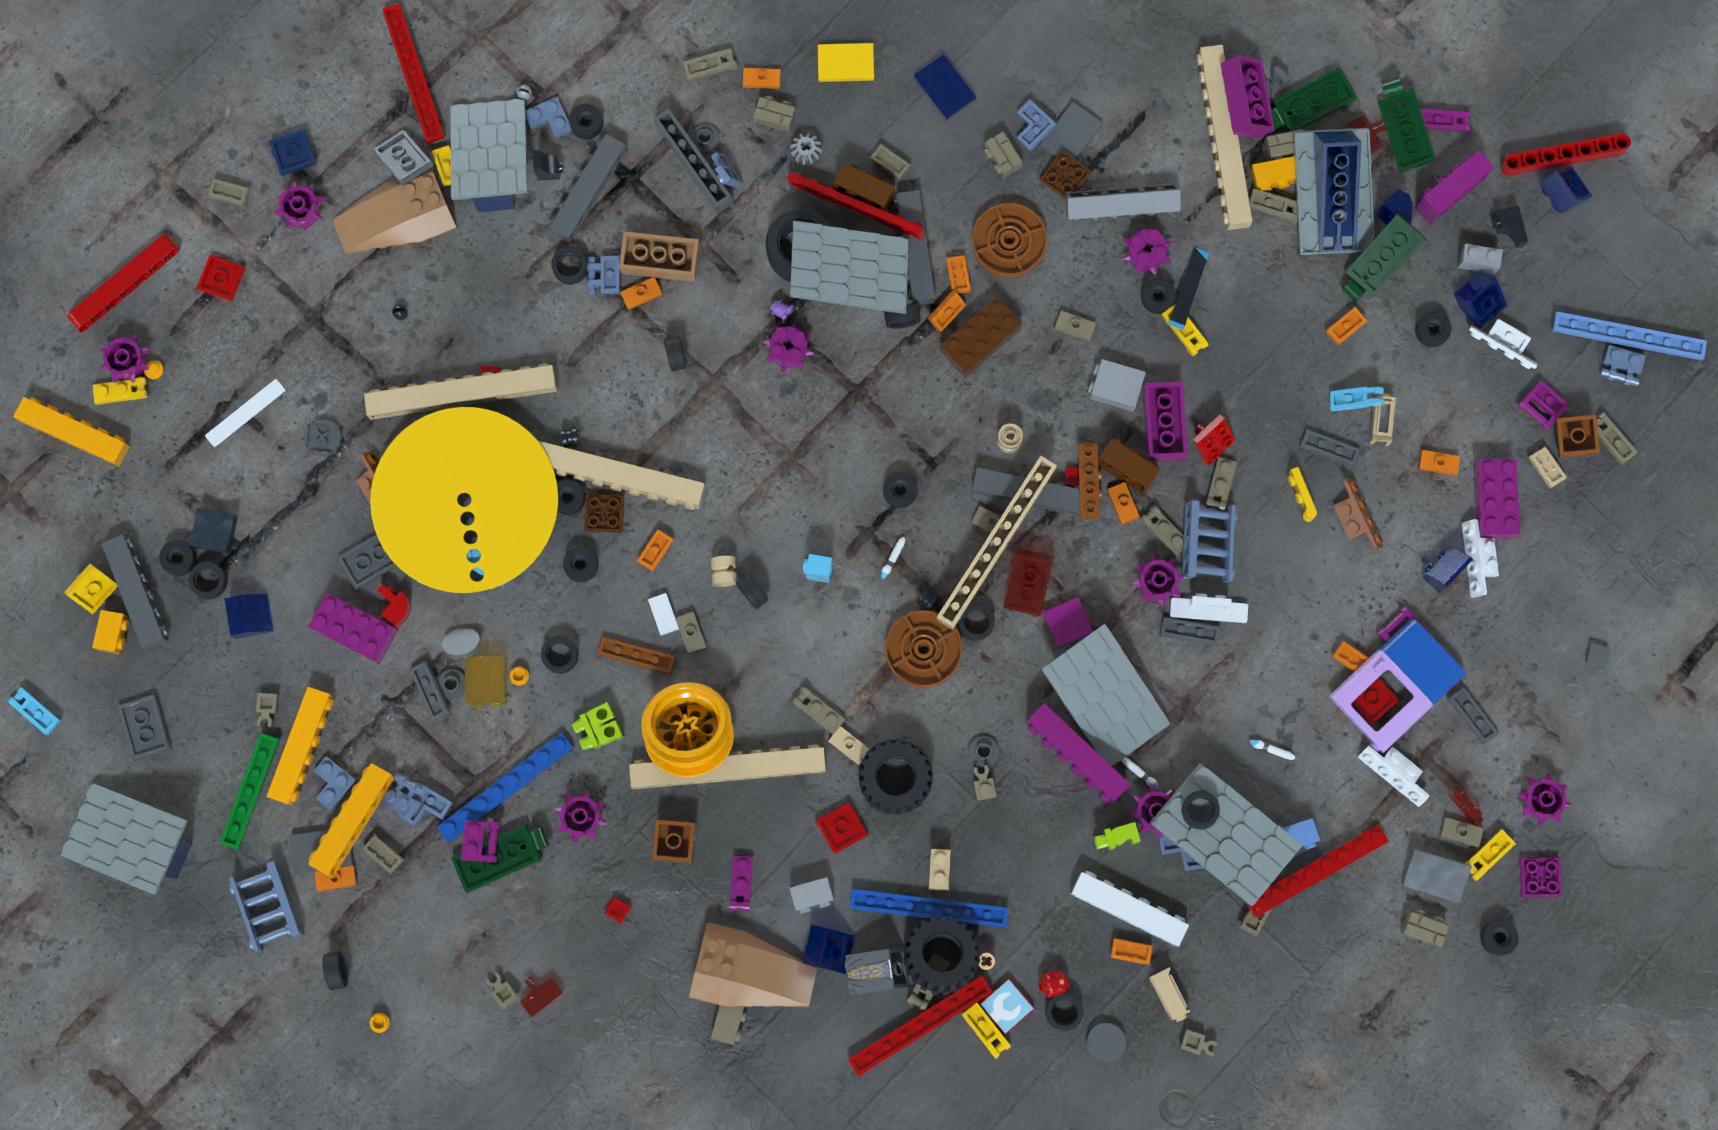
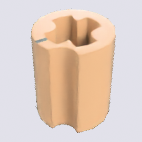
M990 953L980 955L978 966L983 970L991 969L995 964L993 955Z

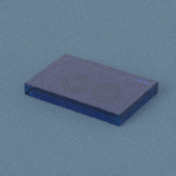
M944 54L914 74L915 80L946 120L976 100L975 94Z

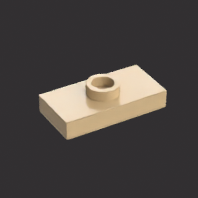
M1546 447L1528 457L1550 489L1567 478Z
M841 726L828 741L857 765H860L869 750L867 746Z

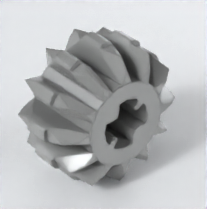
M807 133L806 137L800 134V140L797 138L793 139L795 144L790 146L791 150H793L791 155L796 157L797 163L802 160L803 165H806V161H809L812 165L813 159L819 160L818 154H822L821 142L817 141L816 136L810 138V133Z

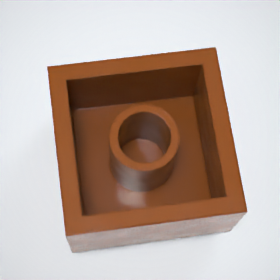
M1597 415L1557 418L1560 459L1600 455Z
M656 820L652 859L654 861L693 864L697 825L690 822Z

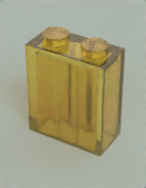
M482 656L465 659V703L468 706L471 705L473 709L482 708V705H490V708H501L502 704H507V658L505 656Z

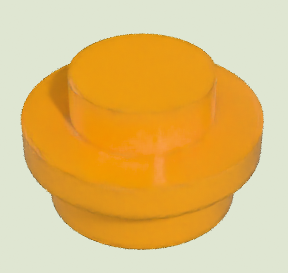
M153 360L146 364L149 369L144 370V373L148 378L158 379L162 376L164 368L160 362Z
M515 667L510 672V680L513 684L522 686L528 682L529 672L524 667Z
M376 1013L371 1017L370 1027L374 1032L382 1033L389 1028L390 1020L386 1014Z

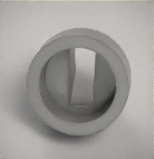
M527 85L519 86L517 89L518 98L528 101L532 97L531 88Z

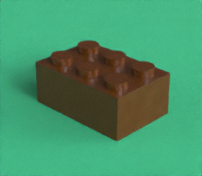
M843 163L834 180V188L839 190L840 193L844 195L846 193L851 194L856 200L861 202L862 200L868 201L875 208L882 207L889 210L894 200V186H892L891 182L884 179L881 181L870 172H862L854 164L848 165Z
M1111 439L1098 459V467L1145 496L1161 469L1152 460L1147 461L1142 458V454L1134 449L1131 451L1126 448V444L1121 440L1116 439L1115 441Z

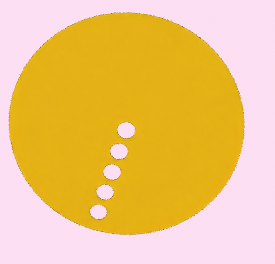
M475 407L449 408L431 413L415 421L405 428L388 446L380 459L372 482L371 516L374 529L383 549L390 559L408 576L428 587L445 592H481L493 589L514 579L524 572L541 554L551 536L558 510L557 481L546 452L534 436L519 423L507 416L487 409ZM461 493H468L471 496L470 505L466 507L460 506L457 502L458 496ZM467 511L473 513L475 517L474 522L468 526L462 524L460 520L461 515ZM469 530L475 531L478 535V539L474 544H467L464 541V534ZM471 549H477L481 553V558L476 563H471L467 559V553ZM474 568H481L484 572V577L479 582H475L470 578V572Z

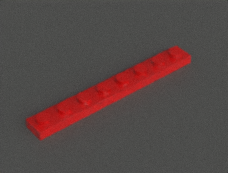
M399 3L383 8L382 11L426 142L430 144L444 139L445 136L402 8Z
M789 172L787 176L790 186L921 241L925 236L923 226L918 222L912 221L911 223L899 214L892 215L882 207L875 208L868 201L862 200L861 202L848 193L844 195L832 186L828 188L815 179L812 181L806 179L801 173L794 174Z
M1377 825L1268 887L1253 906L1248 904L1247 906L1254 918H1257L1389 841L1381 827Z
M983 976L978 977L966 987L961 988L960 991L951 994L849 1058L850 1065L859 1077L992 993V990Z

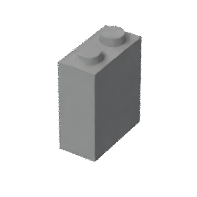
M1102 359L1100 365L1096 364L1093 375L1097 377L1095 382L1091 381L1088 390L1091 393L1090 399L1134 412L1146 372Z

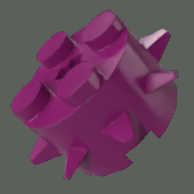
M293 182L291 189L287 188L282 194H277L280 208L274 213L275 215L284 216L287 220L285 228L288 229L290 226H295L306 231L318 219H322L320 205L325 202V199L314 195L313 184L307 188L296 185Z
M1138 227L1137 233L1132 239L1123 240L1128 246V252L1122 259L1129 260L1131 265L1135 267L1136 274L1143 270V272L1152 271L1156 275L1157 268H1159L1161 263L1171 262V259L1166 255L1167 247L1172 243L1171 241H1165L1164 237L1159 233V228L1142 230Z
M793 323L791 327H778L776 325L774 327L775 333H773L771 339L764 340L763 342L770 347V355L766 361H775L777 365L781 366V372L783 373L787 368H795V366L800 370L804 369L803 362L807 355H814V352L807 345V341L812 336L811 333L804 334L797 329L796 323ZM787 345H792L790 350H786Z
M116 335L115 340L108 344V348L101 349L104 353V364L100 369L112 372V382L116 383L119 379L130 380L134 383L135 378L144 373V370L149 369L146 365V353L150 349L141 348L137 345L138 336L134 335L128 340Z
M1152 555L1151 562L1146 566L1137 564L1136 568L1140 572V576L1136 582L1132 583V586L1139 587L1144 595L1142 600L1144 603L1148 600L1159 601L1161 606L1164 607L1166 599L1171 595L1181 596L1177 586L1179 581L1184 579V575L1178 574L1176 568L1173 567L1175 561L1173 558L1166 562L1158 560L1156 555ZM1156 577H1159V580L1162 579L1161 584L1155 583Z
M1547 773L1545 778L1540 781H1536L1529 776L1527 778L1529 786H1527L1524 792L1517 794V796L1522 798L1523 812L1521 814L1523 816L1529 814L1537 819L1539 826H1542L1544 821L1550 818L1560 823V813L1565 807H1571V803L1567 802L1566 793H1564L1567 785H1560L1558 782L1551 780L1550 773ZM1544 796V799L1547 800V803H1543L1541 797Z
M1151 785L1149 793L1144 797L1137 794L1134 795L1138 804L1136 810L1129 813V817L1136 818L1141 825L1139 829L1140 834L1148 830L1155 832L1158 839L1162 838V833L1150 824L1155 817L1151 809L1159 808L1161 810L1172 797V790L1166 793L1157 792L1155 786Z
M587 790L582 797H573L569 793L566 794L567 803L563 805V808L555 809V812L560 815L562 822L557 829L558 832L568 831L571 833L573 843H576L580 837L586 836L594 841L596 839L595 831L598 830L600 825L607 824V821L601 818L602 814L600 811L605 803H595L592 801ZM581 812H583V815L586 817L579 822L577 815H581Z

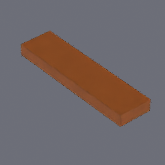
M604 636L601 638L597 652L598 656L669 675L672 674L676 661L675 655Z

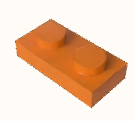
M952 291L928 319L938 331L942 332L966 304L956 292Z
M1354 307L1327 329L1326 333L1339 346L1367 322V319Z
M657 529L637 559V562L654 572L674 542V539Z

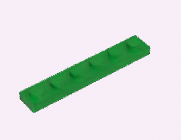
M260 733L219 844L236 850L240 849L278 748L279 739Z

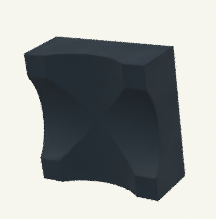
M197 508L194 527L188 545L194 548L229 554L238 517L234 514Z

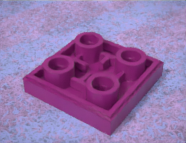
M1079 598L1043 612L1057 648L1086 637L1093 632Z
M1560 857L1519 858L1521 897H1562Z

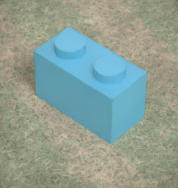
M809 554L808 559L804 560L803 565L804 574H806L807 579L830 583L833 566L832 558Z

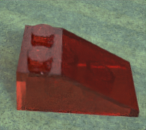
M1017 548L1003 608L1041 617L1055 556Z

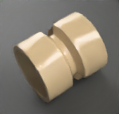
M1011 423L1002 426L997 438L1000 450L1009 454L1016 452L1022 443V430L1019 426Z
M735 556L711 558V570L714 571V574H712L713 586L727 587L736 585L737 573L734 572L736 568Z

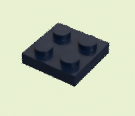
M305 129L269 140L281 176L317 165Z

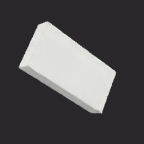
M664 593L648 599L660 635L663 636L679 630L667 594Z

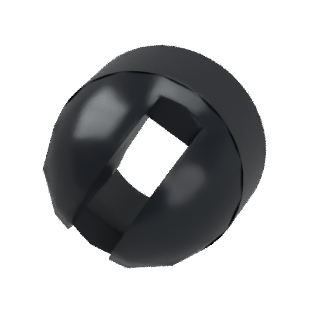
M398 304L392 309V314L395 319L401 321L407 318L408 310L404 305Z

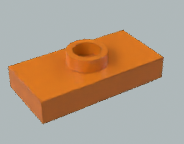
M744 68L743 88L780 89L781 69Z
M965 255L946 258L951 290L957 294L970 293L971 287Z
M655 277L620 292L628 310L662 295Z
M1422 450L1418 470L1457 476L1460 456Z
M1125 482L1107 489L1121 525L1140 517Z
M1345 641L1341 642L1332 658L1353 672L1369 659Z
M355 866L339 868L333 879L316 871L317 891L357 885Z
M1113 938L1110 958L1150 965L1153 945Z

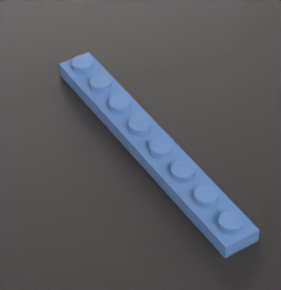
M1562 312L1555 313L1552 332L1696 360L1704 359L1707 344L1706 340Z

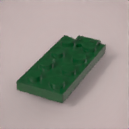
M1337 67L1272 101L1270 105L1275 107L1271 110L1275 131L1282 129L1284 126L1287 127V132L1303 129L1356 101L1357 96L1340 68Z
M1400 77L1382 83L1386 98L1378 100V104L1399 172L1403 173L1437 161L1414 87L1404 91Z
M1398 213L1345 272L1352 279L1342 290L1355 302L1366 291L1374 298L1427 238Z
M526 824L498 836L495 853L497 863L461 860L462 853L451 857L465 893L473 892L542 861L537 851L550 846L543 827L528 832ZM489 841L483 843L482 855H488ZM523 844L526 845V849L522 850L521 848Z

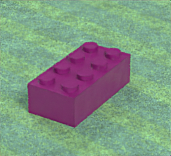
M1237 55L1221 63L1233 135L1260 138L1275 131L1262 60Z
M1480 150L1475 154L1471 152L1463 159L1460 165H1455L1446 177L1442 176L1432 189L1428 188L1422 194V197L1418 200L1419 204L1416 210L1430 225L1433 224L1484 181L1494 168V165Z
M1183 382L1145 383L1142 390L1147 461H1186L1188 450Z
M1478 459L1473 464L1475 519L1478 520L1480 538L1515 539L1520 535L1517 459Z
M328 593L324 596L308 625L313 631L379 665L398 632L394 627Z

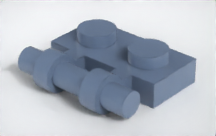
M601 256V263H596L595 257H588V280L586 281L588 295H595L597 287H601V294H620V256ZM596 271H601V280H596Z
M1608 345L1602 364L1610 367L1609 370L1602 368L1600 375L1607 377L1611 381H1621L1628 386L1630 384L1638 386L1640 379L1633 377V374H1641L1646 356ZM1616 369L1626 371V374L1618 373Z
M396 774L394 780L398 782L397 787L395 788L390 785L380 802L410 820L420 804L415 799L418 795L423 796L425 790L419 783L410 781V778L406 775ZM408 788V789H409V793H408V794H405L404 792H405L406 789Z

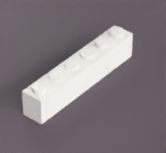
M1089 871L1080 873L1071 895L1176 947L1180 945L1189 926L1185 923L1186 919L1178 915L1172 917L1167 914L1168 910L1160 906L1154 908L1149 905L1150 901L1141 897L1138 900L1132 897L1133 893L1123 888L1120 891L1114 888L1115 884L1104 879L1101 882L1096 879L1097 875Z

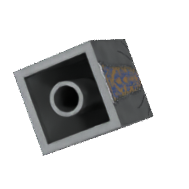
M904 948L845 955V968L848 971L849 978L847 984L851 995L910 987L906 966L903 962Z

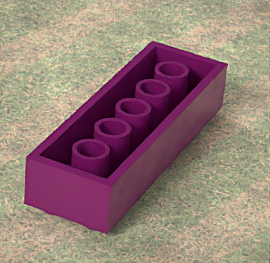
M1045 703L1028 719L1026 723L1028 726L1027 730L1033 736L1038 735L1042 739L1041 743L1048 750L1052 748L1060 762H1066L1070 765L1069 770L1077 777L1080 775L1085 780L1083 783L1090 790L1095 789L1099 793V799L1105 804H1112L1130 785Z

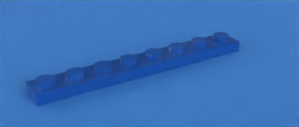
M561 732L440 824L437 829L446 841L451 843L464 833L465 821L481 820L573 750V746Z
M852 889L850 909L928 919L933 916L938 919L941 915H944L946 919L950 920L952 917L957 918V922L1002 928H1006L1008 908L856 889Z

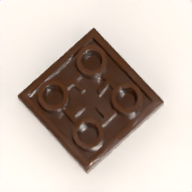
M1061 150L1040 181L1066 199V192L1079 191L1092 171Z
M586 494L584 532L623 533L625 496Z

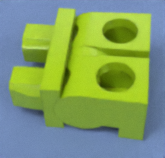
M608 702L580 715V719L572 723L575 733L586 730L588 736L579 740L583 750L597 749L615 740L625 738L619 723L616 721L617 718Z
M1135 822L1114 828L1112 831L1110 828L1105 829L1103 835L1094 838L1097 850L1107 847L1108 851L1121 846L1125 841L1130 840L1131 845L1138 844L1141 841Z

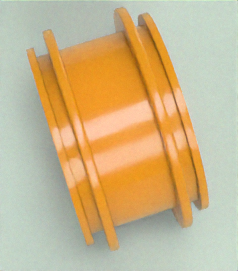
M685 682L666 687L649 701L642 715L641 730L647 753L658 768L670 775L688 778L707 774L721 765L731 751L734 741V729L730 709L723 697L706 685ZM687 710V715H682L681 711ZM709 715L713 716V718L704 722ZM661 725H665V726L669 727L670 730H669V729H661L660 727H661ZM708 730L713 731V732L710 733V734H705V733H704V732H706V731H708ZM669 738H673V741L667 742L666 740Z

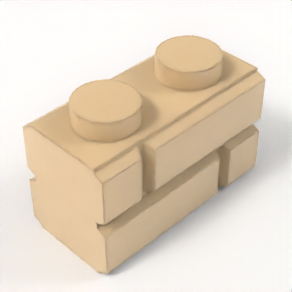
M931 849L929 890L948 891L950 850Z

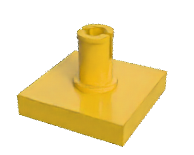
M90 563L64 593L91 614H94L118 586L116 582Z

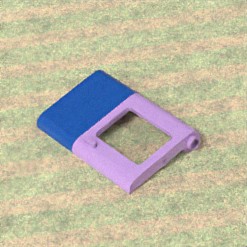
M1411 618L1345 680L1329 698L1369 739V746L1377 753L1383 754L1459 682L1466 673L1443 647L1415 619ZM1389 670L1412 693L1413 699L1376 732L1352 708L1351 703L1384 671Z

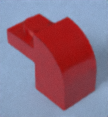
M381 585L377 591L391 602L381 615L399 629L410 615V601L402 591L396 596L397 592L390 586L385 588Z

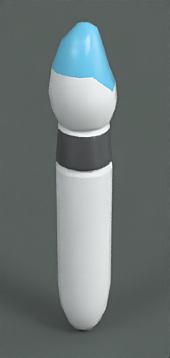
M904 537L898 540L886 565L883 567L881 572L882 579L891 572V568L904 547Z
M1250 740L1251 745L1257 749L1265 750L1285 759H1295V755L1289 751L1260 740Z
M1124 757L1121 760L1127 768L1146 781L1147 785H1154L1156 789L1159 788L1157 781L1153 777H1149L1147 773L1130 759Z

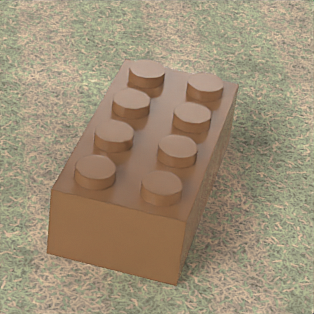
M624 231L619 264L620 272L626 275L696 282L700 252L699 239Z

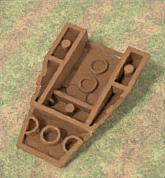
M432 167L404 186L393 176L332 219L345 253L368 251L373 248L381 249L393 245L401 246L413 242L421 243L457 229Z
M707 922L689 998L725 1007H809L817 968L746 931Z

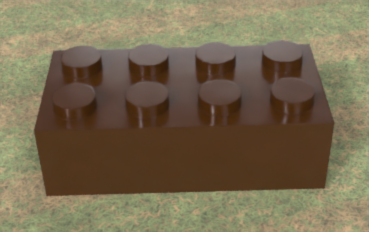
M996 297L940 345V352L966 378L1021 331L1022 323Z

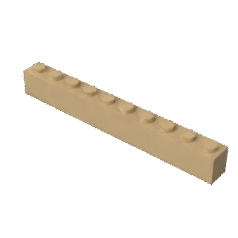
M1223 45L1201 47L1199 54L1196 55L1197 65L1201 67L1199 79L1200 83L1204 85L1202 97L1203 101L1206 100L1207 103L1205 116L1210 121L1208 133L1213 139L1211 151L1215 153L1216 157L1214 169L1218 171L1219 175L1217 187L1221 189L1222 194L1220 195L1221 207L1224 206L1223 223L1227 224V230L1248 228L1252 224V216L1238 135H1233L1222 76L1221 63L1225 62Z
M545 363L539 364L535 368H530L529 366L520 367L516 371L505 369L496 374L485 372L482 373V376L476 377L474 375L463 376V379L457 380L455 378L444 379V382L427 381L424 385L408 384L404 388L394 386L389 387L385 391L374 389L370 390L369 393H365L364 398L366 414L370 420L557 392V384L553 366Z
M538 441L546 452L555 474L558 476L566 477V475L573 476V479L577 481H592V484L602 487L605 484L609 485L610 489L616 491L624 489L628 490L629 494L635 496L644 494L651 500L658 501L659 498L665 500V503L670 505L679 503L683 504L684 508L690 510L700 509L706 488L705 483Z
M1042 456L1039 457L938 614L937 621L952 630L955 628L1055 472L1057 465Z
M815 744L808 745V749H800V746L789 747V750L781 751V748L769 749L770 752L762 753V750H751L750 754H742V751L731 752V755L727 756L723 763L713 771L701 776L688 778L670 775L658 768L653 762L646 763L645 760H635L634 764H629L631 788L643 789L826 772L824 747Z

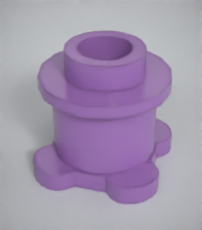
M780 299L773 303L770 310H772L773 316L780 317L782 323L785 324L794 311V305L788 306L783 302V299Z

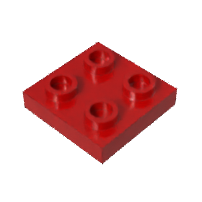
M1219 415L1207 427L1203 424L1198 425L1195 429L1197 436L1193 439L1203 462L1208 466L1236 441L1226 419L1222 415Z

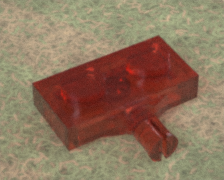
M1365 115L1347 124L1349 129L1368 128L1370 130L1371 154L1381 149L1377 134L1386 130L1384 123L1373 128Z
M1457 789L1448 795L1472 825H1478L1484 820L1481 817L1482 812L1474 804L1472 805L1473 802L1468 801L1469 797L1464 791Z
M530 976L524 982L531 991L520 1003L532 1018L563 994V991L552 977L546 982L537 985Z

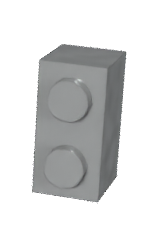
M1465 244L1460 250L1458 268L1496 274L1501 266L1503 250Z
M827 877L789 888L796 912L800 911L801 914L812 911L811 907L819 905V908L831 906L830 902L834 901Z

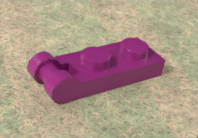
M1421 109L1427 130L1470 132V112ZM1457 119L1461 120V124H1457Z
M733 856L729 911L739 909L743 910V912H749L753 857ZM737 896H744V902H738Z

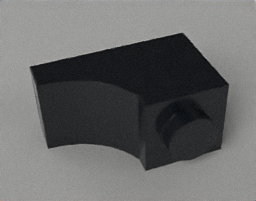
M533 150V169L538 181L560 180V173H563V162L559 161L558 156L547 155L540 150Z
M1519 206L1495 212L1492 217V226L1496 228L1497 234L1502 233L1510 237L1516 248L1524 247L1528 242Z

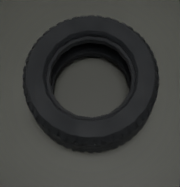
M801 208L787 211V213H783L779 218H776L768 229L765 244L769 264L779 277L788 282H791L792 262L783 255L780 248L785 237L793 232V221L833 227L823 215L816 213V211L810 209L803 210Z

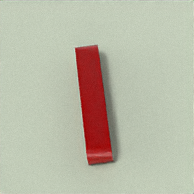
M1616 134L1514 153L1504 159L1500 170L1506 176H1513L1620 156L1630 147L1631 139L1626 134ZM1617 142L1622 143L1624 147H1619ZM1599 145L1603 146L1605 148V151H1602L1599 148ZM1580 149H1585L1587 154H1583ZM1562 152H1566L1569 158L1564 157ZM1544 155L1549 156L1551 161H1547ZM1525 159H1530L1533 164H1528ZM1507 162L1514 164L1515 168L1509 167Z
M167 234L160 236L70 311L67 319L79 332L86 331L177 255L180 248Z

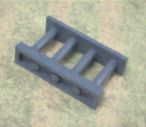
M1191 500L1185 503L1183 578L1191 579L1196 577L1197 573L1222 576L1221 583H1228L1232 581L1235 574L1233 550L1234 528L1237 520L1236 505L1226 507L1225 512L1201 509L1199 507L1200 501ZM1200 516L1224 519V530L1200 528L1198 525ZM1199 535L1223 538V549L1199 547L1197 544ZM1197 555L1222 557V568L1199 566Z
M277 861L266 863L268 867L266 872L239 882L237 877L229 878L231 882L229 889L236 896L250 936L248 939L249 946L255 952L263 951L261 944L286 934L294 938L304 935ZM267 879L272 880L274 884L272 890L245 900L242 889ZM274 897L279 899L281 905L278 909L255 918L251 917L248 907ZM281 915L282 917L285 916L287 921L285 927L258 937L255 929L256 925Z

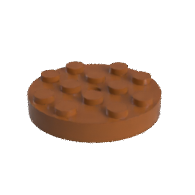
M1003 203L991 207L979 217L973 229L972 250L974 256L983 269L997 277L1018 278L1030 273L1040 264L1046 251L1047 233L1042 220L1034 211L1020 204ZM1011 239L1013 243L1009 245L1005 241Z
M925 610L908 613L895 622L887 635L885 643L887 664L892 673L901 682L909 686L932 688L941 685L952 677L960 664L962 656L960 634L956 627L952 630L937 621L939 613ZM926 647L927 652L922 654L920 648Z

